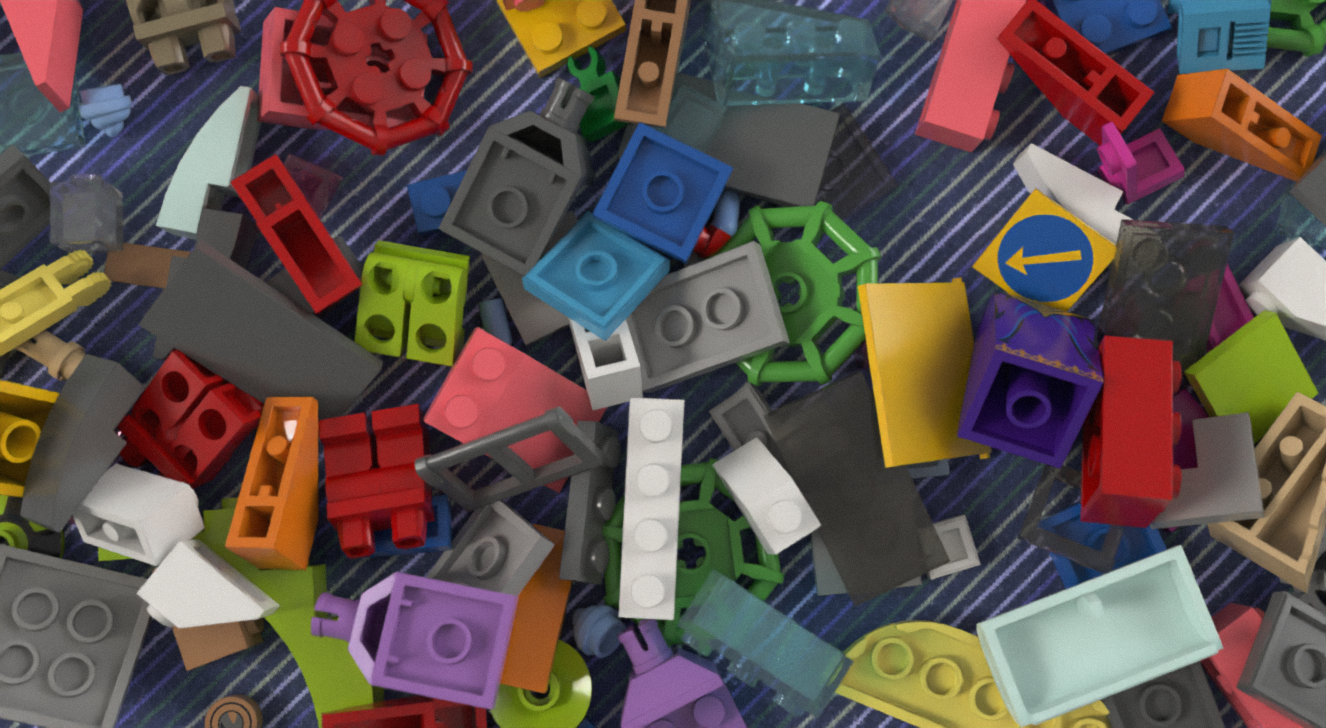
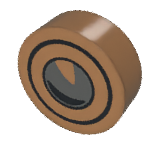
M242 694L229 695L218 700L210 707L205 717V728H261L263 721L262 712L252 698Z

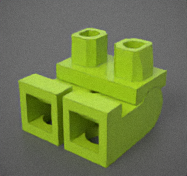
M379 240L374 245V252L369 253L362 272L361 283L363 286L360 287L355 343L369 352L400 357L407 348L406 359L453 366L464 347L465 329L462 328L470 256ZM373 336L384 337V338H389V339H388V340H379V339H377V338H375V337H373ZM425 345H430V346H435V347H441V348H439V349H431V348L426 347Z

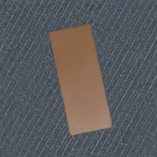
M110 241L104 274L113 282L165 288L172 256L187 258L191 252Z

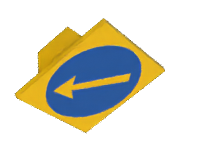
M1035 188L972 267L1011 295L1068 311L1118 255L1121 248Z

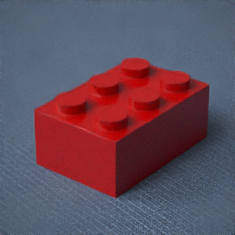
M1104 336L1098 347L1103 384L1083 422L1080 522L1147 528L1160 513L1165 511V508L1173 498H1178L1181 489V468L1179 465H1173V445L1178 444L1181 435V415L1179 412H1173V393L1176 394L1180 387L1181 363L1173 361V341Z

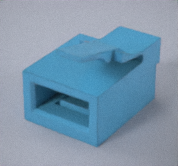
M1168 0V13L1179 14L1176 51L1179 73H1197L1227 68L1230 71L1264 69L1266 58L1265 46H1267L1266 40L1268 39L1267 34L1272 0Z

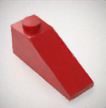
M1027 0L997 37L998 41L1057 111L1099 146L1102 145V126L1112 121L1121 134L1155 93L1037 0Z

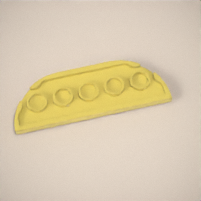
M929 620L899 621L878 627L864 634L837 658L822 684L829 691L919 728H1021L1014 721L1002 700L978 636L940 622ZM1098 700L1040 724H1029L1022 728H1110L1106 717L1110 712L1104 703Z

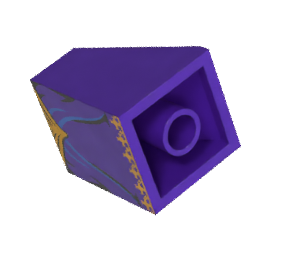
M994 289L976 332L957 436L1061 469L1103 384L1094 320Z

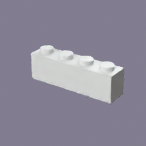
M630 398L619 617L674 620L684 400Z

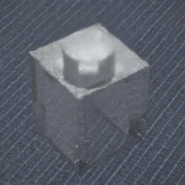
M74 174L70 176V181L50 182V243L69 253H73L75 250L79 251L80 249L81 251L85 250L87 253L123 251V193L104 181L102 176L96 174Z

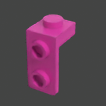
M1112 121L1102 126V145L1097 147V151L1103 164L1098 166V171L1102 181L1123 191L1121 196L1126 205L1184 177L1185 169L1160 128L1126 145Z

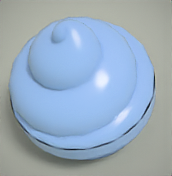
M121 83L79 91L83 104L77 106L81 117L90 120L95 128L105 130L108 136L116 137L123 129L124 120L130 115V106L132 105L130 95H124Z
M591 605L587 608H578L573 614L574 640L578 648L586 655L595 654L599 658H604L614 652L620 645L616 635L625 629L626 626L620 620L619 612L611 606Z

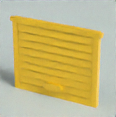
M962 277L953 278L951 283H881L859 285L858 292L885 468L978 454L980 459L990 458L991 447L957 436L974 347L965 282H962Z

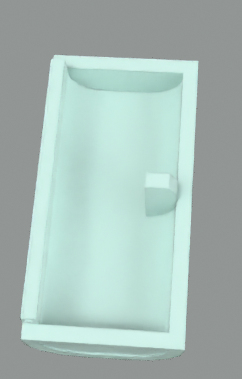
M1181 545L976 624L979 642L998 691L1009 713L1021 728L1029 724H1040L1218 654V650L1224 648Z

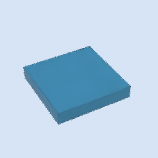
M587 211L522 278L526 291L604 341H607L670 271V260L636 239L594 219L593 213Z

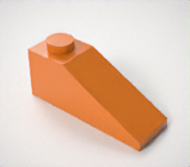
M1228 68L1177 75L1162 119L1163 123L1198 145L1296 182L1313 164L1322 137Z
M266 397L225 547L259 569L306 570L319 520L318 401L314 397Z

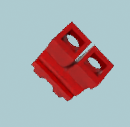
M172 351L131 410V415L125 416L117 426L125 435L123 440L127 442L119 455L129 465L137 468L151 462L160 471L158 476L184 482L194 489L213 480L220 472L221 467L231 458L234 450L254 428L259 426L264 404L181 351Z
M419 404L371 411L372 425L365 412L318 420L319 439L324 448L326 469L327 519L338 532L342 550L348 558L365 557L375 553L374 531L392 528L393 543L397 549L406 550L423 547L426 543L427 522L435 521L432 505V486L421 479L415 470V460L430 454L428 424L423 420L424 415Z

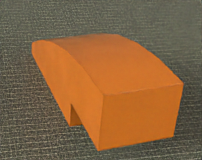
M533 524L537 530L555 545L518 595V604L500 684L545 694L548 690L573 581L559 579L565 531Z

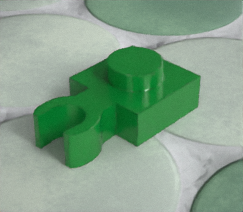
M589 46L588 51L591 55L589 67L582 70L580 62L572 56L568 58L567 62L571 74L580 81L581 87L579 89L595 96L579 124L583 137L593 143L630 123L614 121L621 79L613 71L605 74L606 62L604 57L596 49Z

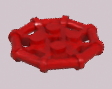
M304 0L286 41L280 43V56L285 57L309 114L306 119L312 125L318 123L370 149L372 155L384 156L387 150L434 134L438 136L444 135L450 129L448 121L466 77L473 73V62L466 58L447 9V5L450 3L448 0H402L421 10L413 20L410 19L404 10L386 6V0H369L370 6L345 12L338 0ZM322 14L334 24L325 46L310 42ZM430 22L445 58H432L421 30ZM371 47H377L381 52H386L390 62L386 64V73H381L377 66L369 67L365 58L372 54ZM311 62H322L333 89V92L324 97ZM431 74L445 76L435 101L431 105L421 96L424 87L429 83ZM342 101L348 104L354 103L364 108L362 111L370 114L369 126L335 108ZM409 106L416 119L388 128L386 113Z

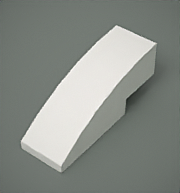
M1032 143L1017 156L1013 165L1030 194L1037 188L1121 248L1118 255L1107 266L1108 269L1123 278L1143 269L1160 233L1114 210L1123 191Z

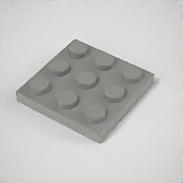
M0 544V719L42 728H115L152 616L147 611V607L150 604L136 594L148 579Z

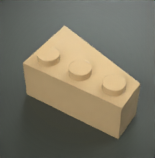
M1296 392L1255 448L1265 518L1209 523L1207 526L1211 537L1307 594L1326 526V406Z

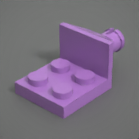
M395 572L362 593L360 599L357 600L336 597L333 594L323 592L319 596L314 610L336 614L339 616V619L335 621L312 617L311 634L317 637L326 636L345 640L349 643L348 651L370 685L487 709H495L519 597Z
M644 618L638 621V627L647 646L642 644L633 624L616 635L633 664V671L630 674L622 707V728H747L715 662L680 648L671 650L657 626L658 622L656 619Z

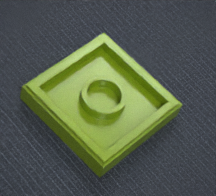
M1263 310L1184 371L1209 417L1249 413L1254 443L1267 433L1296 392L1311 399L1319 394L1277 314Z

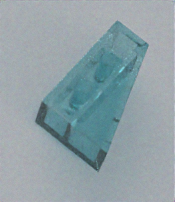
M771 0L707 1L702 39L719 106L867 101L881 56L868 19Z
M713 567L677 626L685 630L681 640L707 657L712 650L723 655L731 661L727 667L730 673L752 687H755L758 680L762 681L777 691L773 700L799 718H801L805 710L819 718L854 662L841 649L830 642L827 643L807 630L805 626L789 618Z

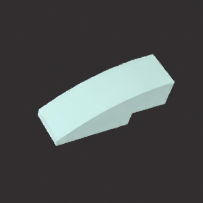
M240 86L218 107L197 133L179 162L166 191L156 223L157 227L175 236L196 240L202 208L221 211L225 195L240 197L230 182L249 171L252 166L261 122H257L259 95L249 87Z

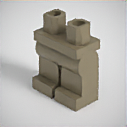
M126 0L134 23L133 29L136 40L150 51L157 69L165 75L176 74L190 68L185 47L194 44H201L203 56L209 62H221L236 57L234 34L242 31L238 17L235 15L234 0Z

